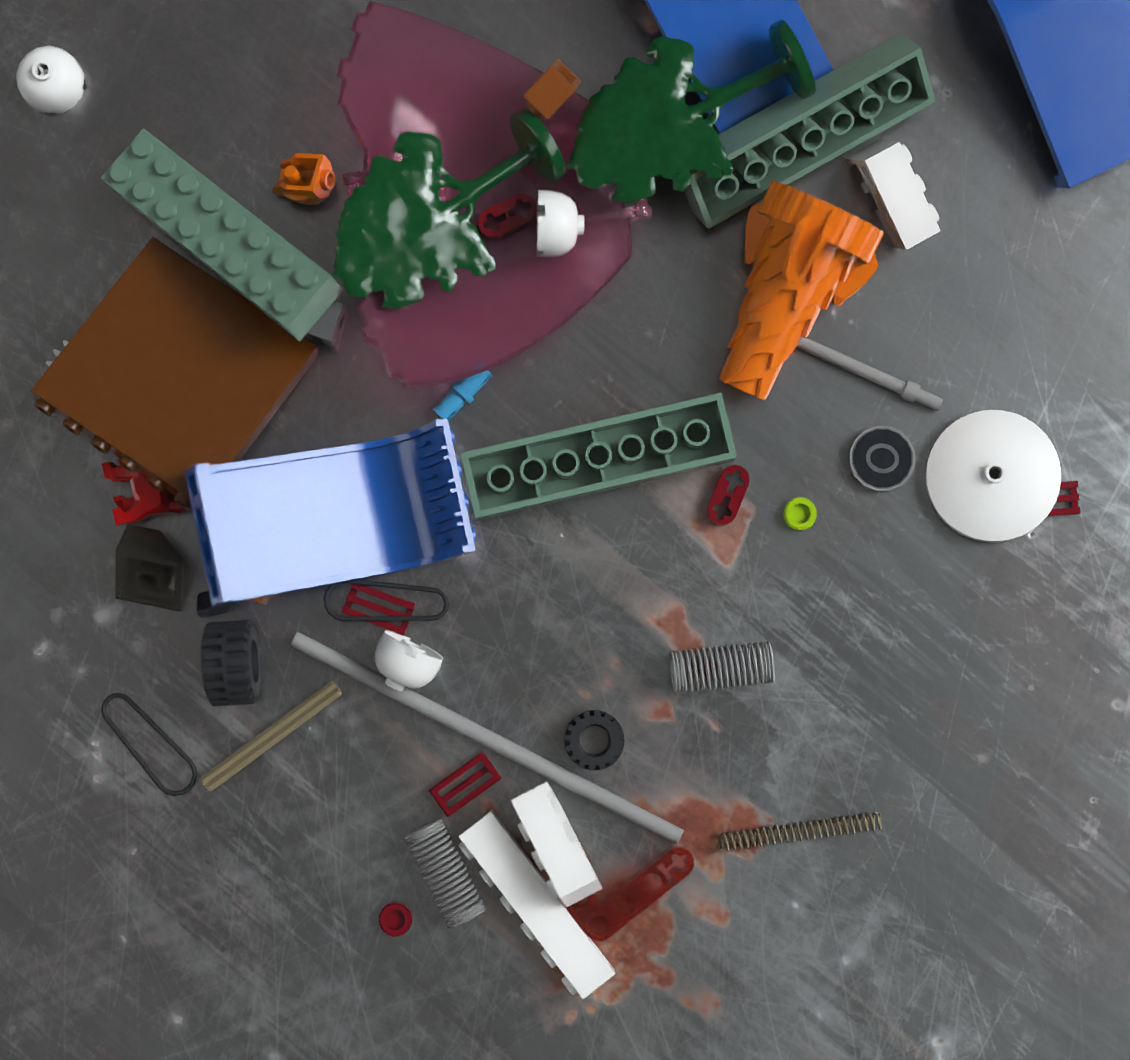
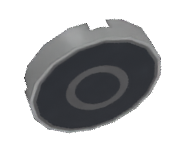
M875 426L863 431L853 441L848 452V466L854 478L862 487L874 492H888L900 487L910 477L915 466V452L910 440L901 431L889 426Z

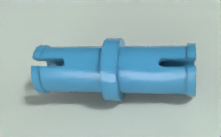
M478 361L459 383L455 381L451 385L453 389L433 410L442 419L447 418L449 423V420L467 402L471 403L474 400L473 396L493 375Z

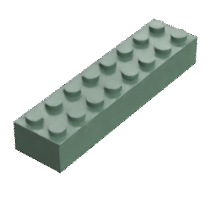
M901 32L815 80L816 92L814 95L802 99L794 92L720 133L719 139L724 147L727 158L732 162L733 172L731 175H724L721 180L707 179V173L689 170L692 180L684 192L692 212L709 229L763 199L771 180L788 185L936 102L921 47Z
M144 128L101 177L118 196L299 342L343 291L329 273Z
M722 392L460 453L476 521L734 462L737 458Z

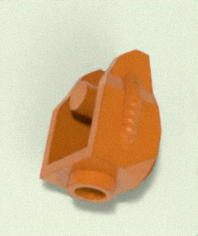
M295 153L291 158L282 160L279 181L274 185L272 192L296 203L317 206L329 197L330 191L335 185V174L332 171L331 162L324 154Z

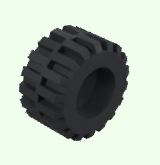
M249 619L208 622L205 626L201 639V673L204 691L212 706L256 703L261 687V657L257 632Z

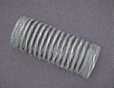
M769 641L760 642L759 645L757 642L753 645L748 643L747 646L745 643L742 646L737 644L736 647L731 644L730 648L725 645L724 649L722 646H719L718 650L713 646L712 651L709 647L706 648V651L702 647L700 652L697 648H695L694 652L692 649H689L688 653L685 649L682 653L680 650L670 651L669 658L673 691L675 693H680V691L682 693L683 691L687 692L685 658L690 690L693 691L691 658L694 668L695 687L697 691L699 690L697 657L700 668L701 687L705 690L704 657L707 687L710 690L709 656L712 667L713 687L716 689L715 655L719 687L723 688L720 653L723 660L725 686L728 688L729 677L726 651L729 659L731 686L734 687L735 677L732 650L735 659L737 685L741 686L738 662L739 650L743 685L746 686L747 676L744 649L747 658L749 684H753L750 661L751 649L754 681L758 685L759 675L756 648L761 683H773L775 672L771 644Z
M438 819L406 835L404 839L407 846L412 847L433 837L411 849L410 852L413 853L435 843L413 855V858H417L440 847L417 860L416 863L418 864L442 853L420 865L418 869H422L447 857L422 871L421 874H425L449 863L425 876L424 880L454 867L427 882L426 885H431L444 877L454 874L448 879L430 887L429 891H432L459 878L448 886L432 893L431 896H436L451 887L461 884L455 889L435 898V902L466 888L455 896L437 904V907H441L458 897L468 894L462 899L440 909L441 913L472 899L442 916V918H445L444 922L448 925L447 928L450 929L478 916L485 911L486 907L482 904L483 901L478 899L480 894H475L477 889L473 888L474 883H470L472 878H467L469 873L465 872L466 867H461L464 863L459 861L461 856H456L458 854L457 850L453 851L456 846L451 845L453 840H448L450 834H446L448 829H444L446 825L442 822L443 819Z

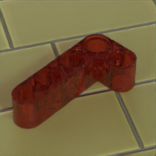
M672 845L602 901L593 893L588 896L585 904L581 906L570 905L566 909L591 940L597 942L605 941L687 877L693 870L694 858L684 846ZM676 853L679 857L685 854L686 857L683 860L685 866L682 869L678 866L671 868L668 872L672 878L667 881L665 874L657 866L662 863L666 869L673 863L671 858L673 854ZM652 873L657 874L661 878V884L658 889L654 891L646 890L642 885L644 877ZM622 895H630L635 900L634 907L628 912L620 911L616 907V901ZM595 916L605 917L608 920L607 929L601 933L592 931L589 927L591 919Z

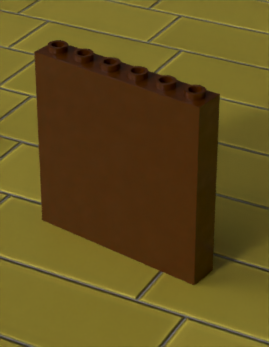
M152 237L31 389V393L35 401L34 406L43 414L49 417L52 414L63 420L62 425L75 435L83 433L91 439L90 444L103 454H107L108 451L119 458L118 463L132 473L138 470L147 477L146 482L160 492L166 489L175 495L174 500L176 503L190 511L192 505L185 471L198 464L208 463L209 466L239 462L316 360L318 347L304 337L299 342L249 300L155 237Z

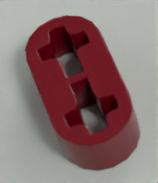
M517 194L485 209L478 217V232L487 240H497L528 225L536 215V202L527 194ZM520 202L522 206L528 205L530 207L527 210V217L523 218L521 214L509 216L510 213L516 210V203ZM491 216L493 220L504 217L505 220L498 224V231L494 232L491 228H484L487 223V217Z
M738 465L728 466L719 476L706 510L710 522L717 526H725L731 523L739 511L750 482L749 474L743 467ZM734 472H738L740 474L739 480L743 481V485H737L732 494L727 493L730 482L725 479L726 475L732 476ZM724 497L730 499L727 510L731 514L730 516H724L720 520L716 518L717 512L713 510V506H719Z

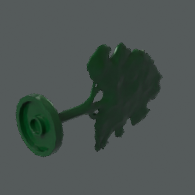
M781 19L771 24L769 36L777 60L725 86L708 87L692 72L695 50L689 42L666 36L655 38L646 50V54L654 59V63L646 64L635 57L625 58L619 73L614 77V83L603 85L598 93L588 99L589 104L584 108L581 122L576 127L578 134L574 141V150L571 153L570 161L567 164L568 169H575L581 186L598 189L604 184H616V191L612 196V200L624 203L639 201L653 196L656 192L654 176L661 175L666 179H673L674 190L683 192L692 180L689 170L707 173V179L721 180L722 176L731 175L733 172L732 162L727 158L724 147L719 139V134L713 128V124L719 117L721 107L730 100L781 75L785 76L791 88L800 98L805 99L814 95L816 92L815 80L799 40L786 21ZM695 91L706 96L707 99L696 105L689 106L685 104L684 96L686 92ZM710 111L711 115L703 120L702 115Z
M526 108L519 109L513 113L509 123L512 135L520 150L479 177L467 181L455 179L441 166L443 162L441 142L436 136L409 130L399 134L393 150L401 154L403 159L398 162L383 155L374 156L370 165V173L365 177L366 184L364 186H357L353 190V194L343 203L344 209L340 213L339 228L335 234L338 241L335 249L336 259L332 277L342 280L345 291L350 296L364 298L371 292L384 290L385 300L381 304L383 308L400 309L423 298L425 294L421 279L424 277L431 280H439L442 291L451 292L458 280L454 269L471 270L472 277H486L488 271H495V257L489 254L477 228L470 222L475 212V202L483 193L518 172L527 164H530L532 169L549 183H555L565 177L566 168L561 152L543 123ZM449 187L459 190L460 194L450 201L443 202L440 201L438 191L440 188ZM465 206L467 210L464 214L460 215L458 211Z

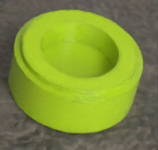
M804 497L790 500L783 509L785 524L795 531L808 529L814 524L817 517L815 505Z

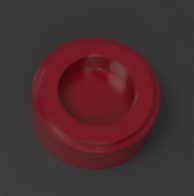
M398 901L385 905L379 914L380 928L385 934L393 937L405 934L413 922L411 909L406 904Z

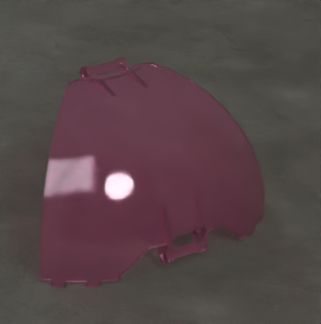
M370 1L365 12L356 14L350 29L356 35L349 56L341 58L336 77L342 79L337 105L341 106L353 133L364 151L363 172L355 171L342 174L343 185L347 187V198L353 194V190L357 186H364L366 184L365 177L370 173V165L374 156L383 155L398 162L403 159L401 154L394 152L393 146L397 142L398 135L408 130L436 136L441 142L443 156L441 166L459 181H467L479 177L520 150L511 132L510 117L519 109L526 108L529 110L525 105L528 100L523 95L544 72L457 29L396 7ZM574 91L548 120L543 115L540 118L537 117L549 131L561 152L566 168L565 177L555 183H549L541 178L532 169L530 164H527L518 172L483 193L475 202V212L470 220L471 224L477 228L478 217L485 209L517 194L531 196L537 206L538 190H552L570 196L576 203L578 215H584V235H577L575 246L562 256L551 258L536 257V210V215L531 223L500 239L487 240L480 235L489 254L495 257L496 262L495 271H488L486 277H472L471 270L454 269L458 280L451 292L442 291L439 280H431L424 277L421 279L425 294L423 298L400 309L383 308L381 304L385 300L384 290L371 292L367 297L362 298L360 304L355 306L364 325L359 330L366 343L376 347L385 361L381 366L390 378L398 379L404 387L432 386L457 381L508 361L539 343L568 322L597 296L631 258L632 237L630 221L652 217L651 206L647 205V198L634 201L633 207L625 208L624 202L612 200V196L616 191V184H604L598 189L581 186L575 169H568L567 167L571 153L574 150V141L578 134L576 127L581 122L584 108L589 104L586 98ZM449 187L440 188L438 191L440 201L443 202L450 201L460 194L459 190ZM520 202L516 203V210L510 213L509 216L521 214L523 218L527 217V210L530 207L528 205L522 206ZM465 206L458 211L459 214H464L467 208ZM491 216L487 217V223L484 228H491L496 232L498 231V224L505 219L502 217L493 220Z

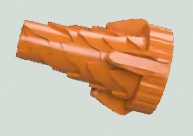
M771 180L762 201L751 206L748 212L744 262L753 266V269L745 284L748 291L738 312V325L727 348L731 349V352L719 379L747 394L765 400L785 360L788 359L790 354H793L801 338H806L809 335L821 309L827 310L830 303L840 307L876 272L879 265L875 251L884 232L868 222L812 195Z

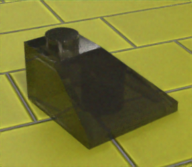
M127 524L115 550V599L180 612L182 609L184 559L160 530Z

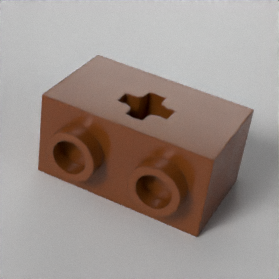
M557 58L523 95L528 100L525 105L537 117L540 118L543 115L548 120L573 94L582 81Z

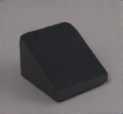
M209 591L201 592L197 596V615L202 618L231 612L236 609L234 602L212 606Z

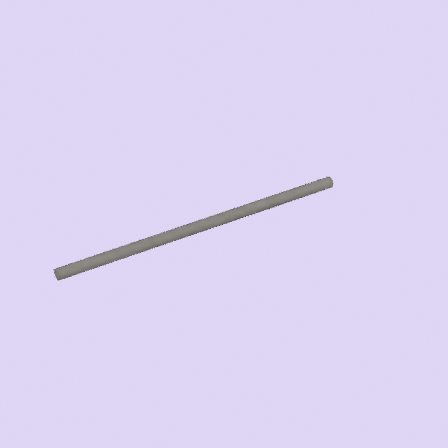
M297 632L290 647L676 845L678 844L684 830L407 687L404 688L403 692L389 687L385 684L387 679L385 676L300 632Z

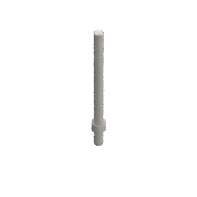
M802 337L796 347L901 394L900 398L913 403V401H916L937 411L943 402L942 398L920 389L921 385L908 380L906 383L808 338Z

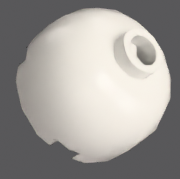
M53 46L37 47L28 52L19 62L16 72L18 90L24 100L38 112L61 114L73 108L82 98L84 92V72L77 60L65 50Z
M538 190L536 257L551 258L562 256L575 246L577 235H584V215H578L576 203L570 196L558 191Z
M385 630L375 650V663L379 672L387 678L385 684L403 692L405 687L416 689L431 682L440 670L443 656L422 643L419 646L409 641L411 638L405 635Z

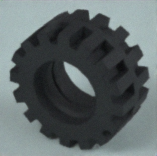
M599 710L585 711L573 718L566 729L564 738L566 752L571 760L578 766L593 771L606 769L613 765L621 756L625 741L619 722L612 715ZM590 726L602 727L608 734V746L600 754H589L580 745L582 732Z

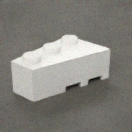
M878 140L845 158L850 167L855 164L857 165L865 179L861 187L865 194L871 192L878 207L876 213L896 248L907 250L941 231L937 224L939 215L935 207L931 203L928 204L923 192L926 191L925 184L918 174H914L910 165L912 157L904 144L901 145L897 141Z
M548 782L511 800L521 820L517 825L526 842L531 840L536 849L531 854L539 870L546 869L550 877L546 885L554 900L560 898L565 906L568 907L602 889L560 802Z

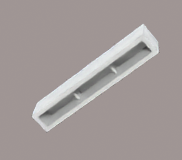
M490 810L459 835V838L462 840L458 844L461 851L470 861L475 858L483 869L479 871L481 877L490 888L494 885L498 887L503 894L499 898L503 906L511 915L516 911L524 921L520 925L521 929L531 941L537 938L544 948L540 952L552 969L555 966L560 968L565 975L561 981L572 995L578 992L582 999H584L615 975L614 968L560 898L557 900L553 899L546 885V879L493 810Z

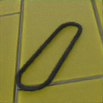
M358 579L330 584L323 598L324 607L328 614L334 619L344 622L433 621L442 618L449 607L446 594L437 588ZM348 583L433 592L442 597L444 607L439 614L434 616L344 617L332 611L328 598L334 587L339 584Z
M114 693L106 697L101 707L104 720L162 792L171 796L183 795L190 791L195 785L197 778L196 766L192 759L127 695ZM114 698L124 699L189 764L192 770V778L186 788L172 791L160 783L108 717L106 707L110 700Z

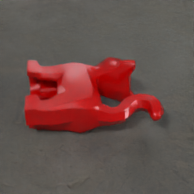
M114 462L102 463L105 479H111L112 482L120 483L130 481L134 495L131 498H126L123 495L113 497L118 507L112 510L116 526L139 523L151 515L169 512L180 513L186 510L175 502L169 491L164 489L163 492H160L146 482L147 477L138 470L132 473L121 465L117 466Z

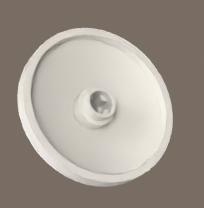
M983 410L958 419L939 436L927 461L926 488L934 510L951 529L976 541L1005 542L1029 533L1048 516L1059 494L1061 467L1052 442L1035 423L1012 412ZM995 468L1000 470V478H991L989 470Z

